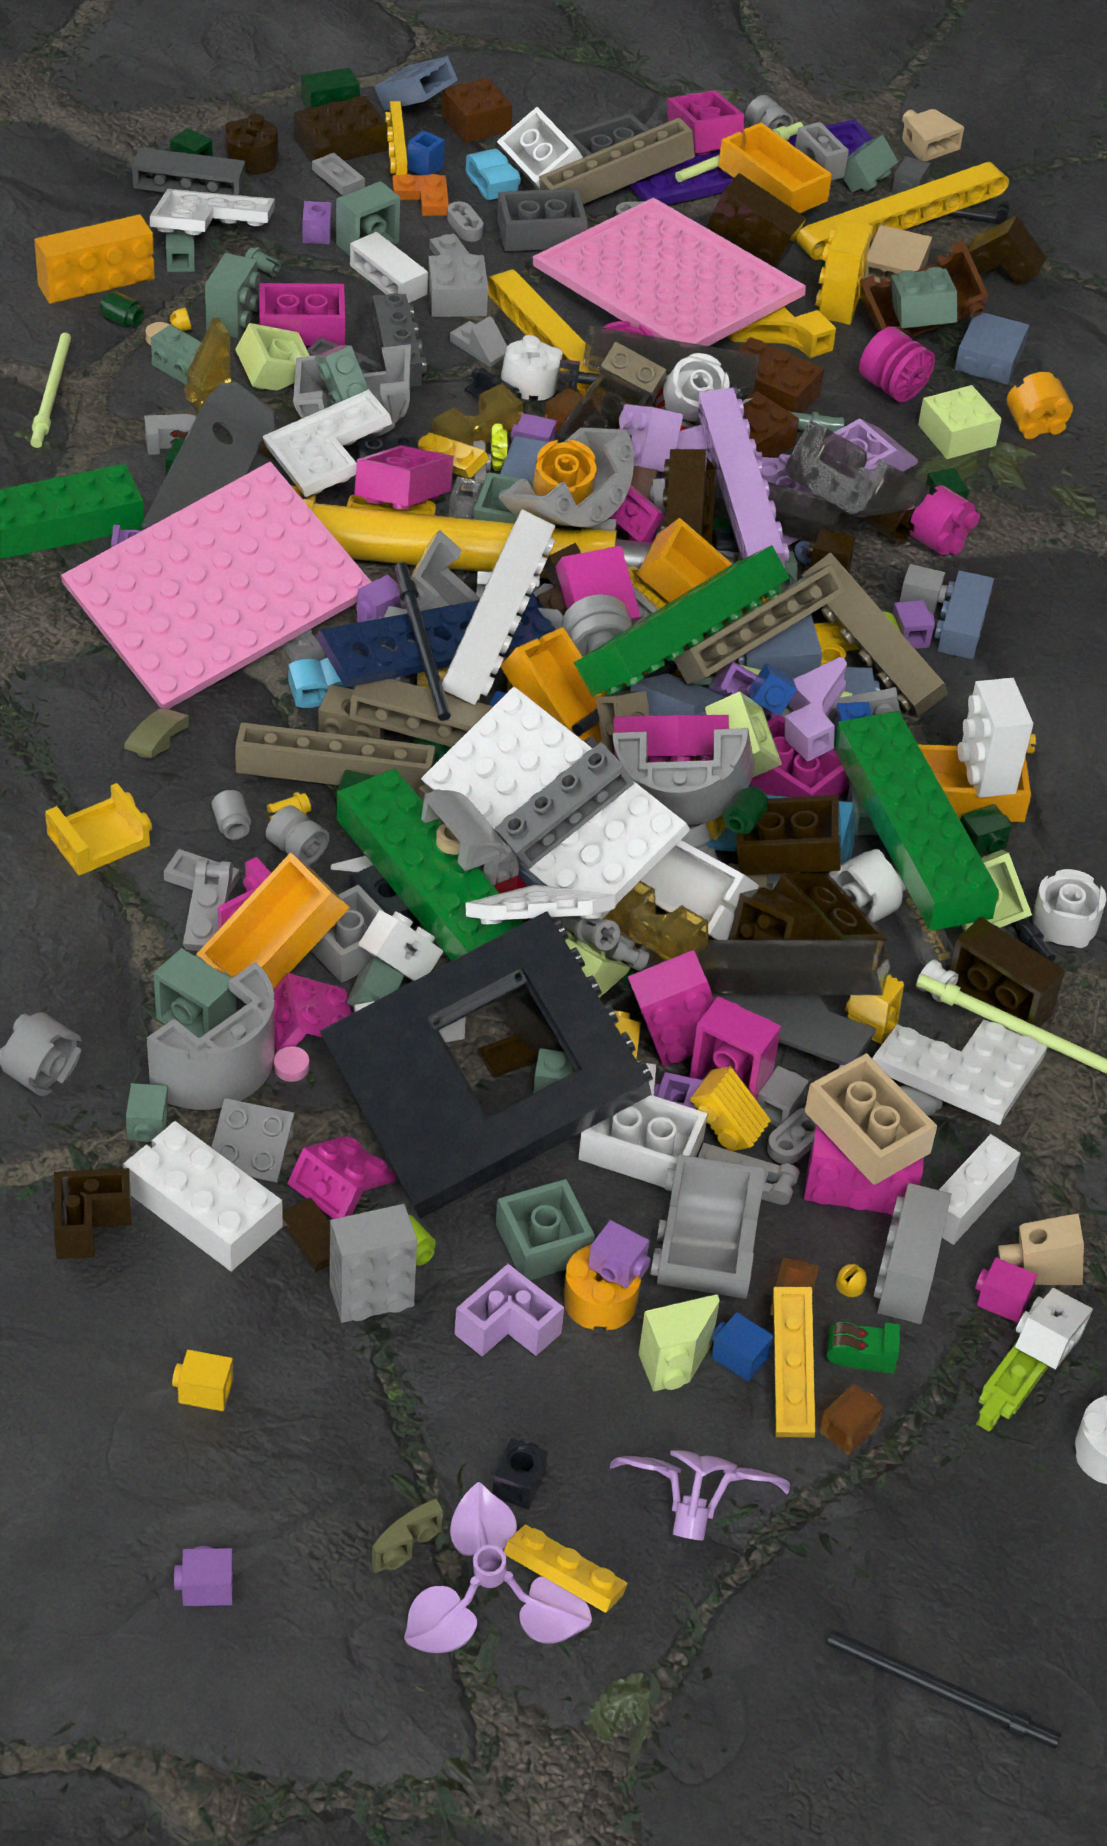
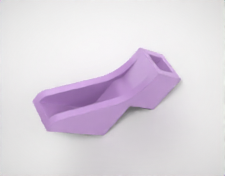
M842 657L793 679L797 691L788 703L794 711L785 716V740L807 762L834 749L835 725L827 718V715L846 689L844 673L847 669V662Z

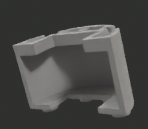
M411 344L383 347L382 353L386 371L363 373L369 391L390 414L392 424L384 427L378 433L368 434L359 439L379 437L395 427V423L405 416L410 402ZM315 356L296 358L293 403L301 418L332 406L328 396L329 390L318 372Z
M581 427L568 438L585 444L592 450L596 458L597 472L593 492L578 505H576L565 482L558 484L546 496H537L527 479H519L500 495L501 500L517 517L523 509L555 525L590 527L604 522L625 501L631 485L634 469V448L627 430Z
M441 530L432 537L410 576L417 586L419 593L417 601L420 611L480 600V597L447 568L448 565L459 558L462 550ZM401 600V608L406 609L405 602ZM435 634L436 637L443 638L445 641H447L443 636ZM508 655L501 656L504 658L503 661L507 658Z
M748 728L714 729V760L648 763L647 732L613 733L617 758L625 767L632 780L686 822L687 825L705 823L722 816L724 810L738 792L749 787L752 780L754 757Z
M440 789L425 794L421 819L424 823L441 818L461 842L458 864L464 871L478 867L492 885L518 875L519 862L516 854L468 797L460 792Z
M256 962L229 980V990L247 1005L205 1035L197 1038L174 1018L147 1037L149 1081L151 1085H167L168 1104L194 1110L222 1108L224 1098L242 1101L256 1092L269 1077L275 1056L274 991L267 974Z
M678 1154L676 1169L668 1168L665 1190L672 1191L668 1220H660L657 1242H663L662 1249L655 1248L651 1275L658 1276V1285L747 1299L765 1168Z

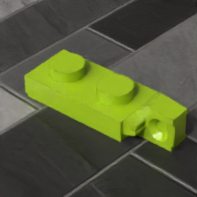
M1017 1342L984 1385L979 1399V1403L984 1406L980 1410V1417L976 1425L988 1432L996 1425L1001 1415L1010 1419L1012 1414L1018 1411L1049 1367L1047 1364L1015 1348Z

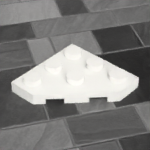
M531 885L466 902V917L480 918L482 924H498L506 919H533L548 911L551 918L580 916L583 919H596L601 917V912L615 909V895Z

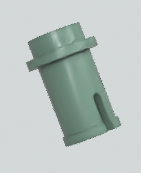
M251 247L245 255L246 258L257 260V268L272 277H275L276 273L278 274L281 269V261L262 253V249L259 247Z

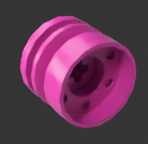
M887 327L878 332L865 348L860 359L859 371L863 378L876 387H881L885 393L898 402H907L914 398L928 382L934 369L935 357L933 352L923 347L917 341H912V338L896 327Z

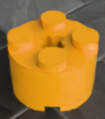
M1038 372L1031 374L1023 379L1024 384L1018 388L1015 385L1010 390L1007 396V405L1026 439H1033L1039 434L1050 432L1053 435H1057L1066 429V422L1072 414L1073 405L1062 383L1052 373Z
M568 439V443H558V440H554L545 444L537 455L533 478V491L535 495L546 496L558 484L565 482L576 505L581 503L594 489L597 466L592 450L585 444Z
M587 1245L571 1256L566 1267L564 1284L566 1312L573 1321L584 1328L594 1330V1326L607 1327L606 1330L620 1328L628 1323L635 1314L641 1278L636 1276L628 1288L616 1282L606 1280L601 1274L588 1268L591 1245Z

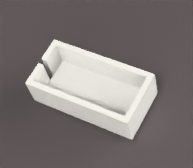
M680 840L630 891L719 942L726 944L731 934L740 893L758 889L759 885L737 870Z
M176 1121L152 1139V1148L146 1144L123 1163V1168H129L131 1196L231 1272L283 1227L282 1200Z

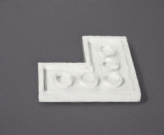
M167 189L150 215V227H157V230L160 232H173L174 229L185 230L186 234L199 235L201 232L206 231L213 218H219L223 223H236L237 220L247 221V224L252 226H262L264 223H268L275 210V199Z
M368 389L262 437L268 450L302 494L307 497L319 494L325 488L336 483L346 482L356 475L357 463L343 445L353 444L357 439L368 434L378 433L384 427L391 425L392 421L390 414Z
M984 1019L964 1049L958 1051L944 1042L935 1041L919 1034L912 1028L902 1027L897 1024L872 1059L890 1078L1000 1125L1043 1060L1048 1046L1037 1042L1032 1037L1022 1036L1010 1031L999 1023L989 1022Z

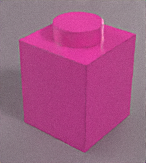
M995 1258L990 1270L982 1269L975 1289L981 1291L977 1306L1019 1323L1031 1297L1037 1274Z

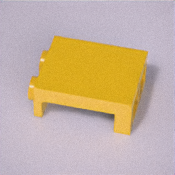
M118 783L111 785V797L67 817L63 815L57 806L45 811L47 835L79 876L150 846L149 831L152 830V825L149 817L145 812L141 813L138 810L132 795L129 792H124Z

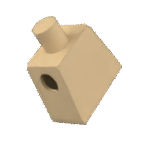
M930 109L919 114L914 110H908L903 115L904 130L902 139L918 160L926 162L960 150L964 127L936 109Z
M1079 1214L1020 1225L1019 1244L998 1245V1258L1037 1274L1035 1285H1083L1084 1241Z

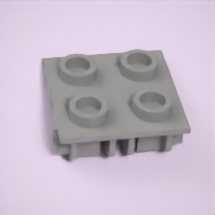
M224 1098L212 1149L250 1177L278 1183L287 1143L292 1140L294 1134L292 1123L295 1113Z

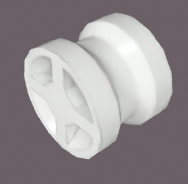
M937 960L930 961L921 972L946 985L948 982L956 985L958 981V974L952 970L946 971ZM916 986V988L919 989V990H921L922 992H925V991H926V990H924V989H922V988ZM931 993L934 1000L942 1002L939 1001L941 997Z

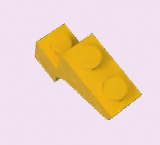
M783 306L727 337L733 342H746L752 337L764 343L787 344L801 350L809 358L833 351L836 327L818 310L794 317Z

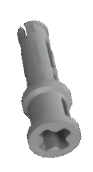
M580 916L552 917L554 922L560 920L565 930L574 933L578 940L587 944L593 943L599 950H610L619 941L620 928L612 920H601L600 918L583 919Z

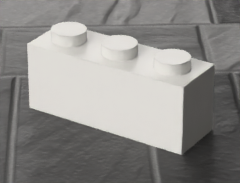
M378 232L350 243V266L386 295L391 293L406 294L408 303L427 295L428 271Z
M990 1134L939 1189L940 1191L952 1193L942 1236L943 1239L954 1245L1014 1179L1020 1152Z

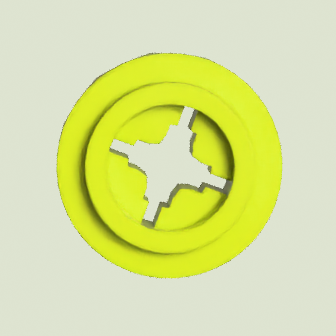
M494 424L491 431V465L494 471H501L507 457V430H503L502 424Z

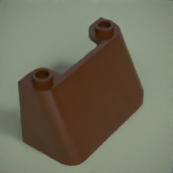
M964 240L950 246L952 253L945 259L942 254L937 256V263L915 271H927V269L932 267L947 269L957 290V320L982 314L989 303L987 290ZM873 275L860 280V300L878 332L887 327H896L910 338H914L950 324L901 328L892 307L891 281L888 282L887 278L883 277L881 278V283H878Z

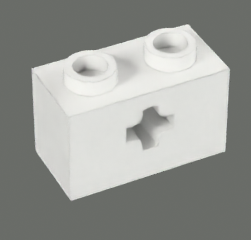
M379 910L358 944L359 947L404 974V977L411 981H415L430 973L443 953L442 949L433 944L435 939L433 935L420 927L414 931L410 928L413 922L396 911L391 916Z
M1052 1288L1044 1299L1038 1296L1030 1312L1025 1311L1016 1327V1332L1020 1333V1337L1015 1348L1056 1369L1080 1340L1093 1308Z

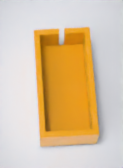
M762 122L744 129L743 134L739 131L721 140L718 166L733 178L738 173L742 174L798 213L805 212L828 201L832 174Z
M141 214L34 239L38 286L49 304L155 279L154 258L151 255L154 254L153 233Z
M678 518L657 534L637 575L668 602H672L732 563L681 518ZM761 596V597H760L762 601H765V600L768 599V598L765 599L764 596ZM745 608L741 609L743 613L747 612Z
M564 627L542 636L539 640L537 638L517 647L500 666L513 687L521 691L573 734L572 726L597 708L596 697L606 695L605 692L593 697L590 694L573 663L580 659L582 655ZM599 723L577 737L583 741L592 736L598 743L602 742Z
M918 744L959 819L961 814L996 804L1003 815L1009 818L1010 822H1025L1031 798L1026 755L1016 794L978 798L974 785H970L968 782L965 763L959 760L958 746Z
M290 852L196 955L219 972L227 973L231 978L256 962L265 971L274 989L283 977L296 967L350 907L308 865Z

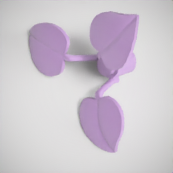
M671 1450V1456L677 1457L696 1471L692 1496L684 1495L681 1502L678 1473H681V1468L655 1458L638 1456L617 1457L610 1463V1469L629 1464L643 1469L655 1470L668 1477L672 1484V1511L676 1512L672 1534L694 1540H704L707 1519H713L714 1510L729 1482L743 1479L769 1481L781 1488L786 1495L790 1490L789 1481L780 1476L751 1468H737L736 1464L715 1456H699L697 1453L689 1451ZM715 1470H723L725 1475L708 1507H706L707 1499L699 1498L702 1478Z
M477 1482L459 1502L450 1526L451 1540L458 1552L466 1556L474 1555V1577L470 1580L468 1591L461 1601L456 1591L446 1586H432L422 1591L410 1607L404 1639L409 1646L428 1653H445L464 1646L472 1638L477 1628L476 1616L466 1608L472 1601L477 1587L481 1585L486 1588H494L502 1584L503 1581L507 1582L517 1597L526 1603L521 1608L519 1614L520 1624L525 1633L535 1641L546 1644L564 1641L587 1629L592 1623V1617L586 1601L544 1577H538L532 1582L529 1595L522 1591L513 1578V1574L506 1569V1556L503 1552L507 1541L517 1531L515 1516L502 1500L493 1495L483 1484Z

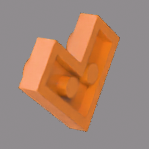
M392 175L393 191L400 196V200H420L422 216H447L449 202L446 175Z

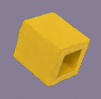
M187 1349L183 1364L177 1363L173 1374L172 1385L178 1387V1402L224 1411L233 1383V1358Z

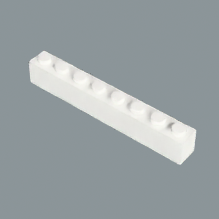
M523 509L521 510L442 682L444 691L473 705L476 704L480 694L487 696L495 678L490 677V673L493 675L497 674L504 659L499 656V653L505 655L513 638L508 635V632L514 634L522 618L516 614H523L530 599L525 594L531 595L539 579L533 575H540L547 560L542 555L548 556L555 542V539L551 538L555 525Z

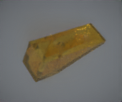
M218 317L213 318L188 369V385L184 386L187 400L193 402L198 412L205 399L221 383H231L230 337Z

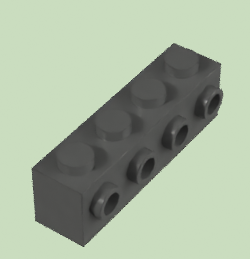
M139 147L132 165L134 189L166 192L167 189L242 195L246 184L244 160Z
M406 294L373 295L372 320L384 371H386L382 348L411 344L410 387L422 386V374L427 373L426 358L421 357L423 354L422 341L418 339V324L414 322L413 305L408 304Z
M600 742L593 749L587 751L581 759L566 771L561 772L555 780L540 792L535 793L529 801L514 813L505 817L495 827V830L529 870L635 783L620 761Z

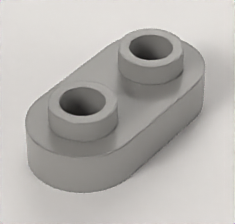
M805 1107L795 1111L770 1134L767 1151L774 1161L781 1164H793L811 1150L816 1123L805 1113Z

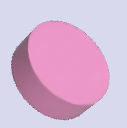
M289 1046L282 1048L274 1056V1072L284 1081H299L309 1072V1056L299 1047Z

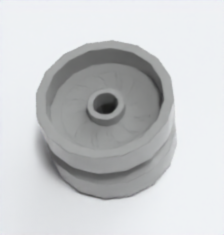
M602 594L587 596L575 602L565 612L561 621L562 627H564L582 657L632 626L629 610L623 601L614 596Z

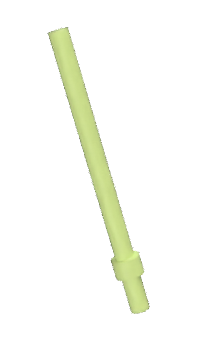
M797 122L788 127H778L773 129V131L788 141L791 136L797 134L798 128L803 127V124ZM719 155L676 172L675 177L677 181L682 182L719 167Z
M68 333L60 335L40 410L32 423L33 435L30 443L35 448L42 446L44 436L48 434L51 426L50 415L71 342V336Z
M921 973L916 986L941 997L939 1001L950 1006L954 1003L1023 1036L1032 1037L1037 1042L1105 1074L1107 1073L1106 1058L960 991L961 987L950 982L946 985Z

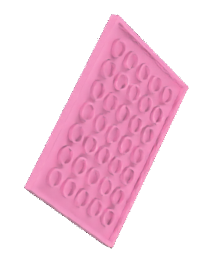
M654 197L533 256L534 267L620 320L630 322V326L639 328V324L643 325L652 332L654 341L682 358H686L801 298L805 295L806 288L799 281Z
M271 461L61 575L62 583L158 706L166 709L172 708L357 603L358 589L371 583L369 578Z

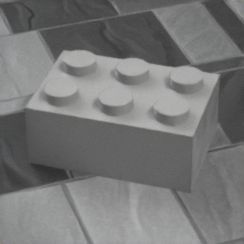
M908 1183L905 1197L897 1196L893 1212L894 1218L891 1221L873 1296L880 1299L878 1314L918 1324L922 1323L952 1193Z
M405 1204L330 1220V1290L341 1323L352 1320L362 1321L370 1316L387 1312L397 1313L414 1306L417 1238Z

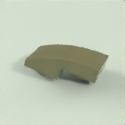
M166 708L158 709L136 727L126 740L124 749L136 752L142 758L156 757L157 754L170 748V737L188 728L189 715Z
M437 1499L411 1510L393 1523L372 1546V1568L375 1573L385 1569L394 1570L403 1566L408 1560L412 1559V1546L414 1542L422 1543L429 1541L437 1533L442 1532L443 1510Z

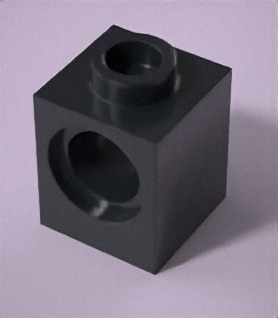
M511 1438L494 1473L492 1494L503 1501L529 1510L546 1473L548 1451L541 1449L535 1443L529 1441L522 1442ZM516 1469H525L527 1472H518Z

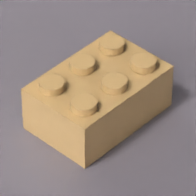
M867 1053L816 1080L809 1086L805 1113L873 1185L931 1153L937 1125Z

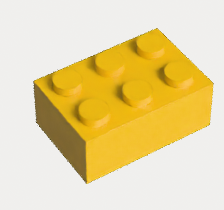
M840 218L837 229H831L829 242L825 245L822 260L826 261L825 267L821 269L819 278L822 288L818 291L815 304L820 307L819 312L830 321L849 325L852 322L860 299V280L864 279L873 225Z

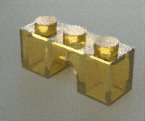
M501 383L479 395L478 416L465 415L454 407L432 419V433L473 446V441L491 442V431L494 424H502L503 430L508 432L512 430L514 424L519 423L523 414V402Z
M639 881L615 905V909L610 910L603 918V920L609 919L617 923L621 932L631 937L636 943L642 944L656 952L665 960L673 959L692 950L697 955L708 946V920L683 905L669 914L657 915L655 889L642 881Z

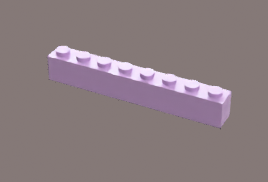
M734 388L698 392L699 419L710 455L717 464V479L741 558L744 559L772 545L785 568V562L789 561L788 545L781 541L783 539V532L780 521L775 522V504L773 500L769 501L768 481L762 480V462L760 459L755 458V440L749 439L750 426L748 419H743L744 408L742 399H737Z

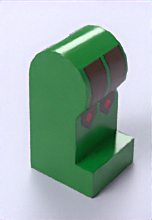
M849 1322L834 1323L828 1329L827 1359L831 1363L843 1367L894 1374L899 1356L900 1324L885 1323L883 1329L867 1326L858 1327Z

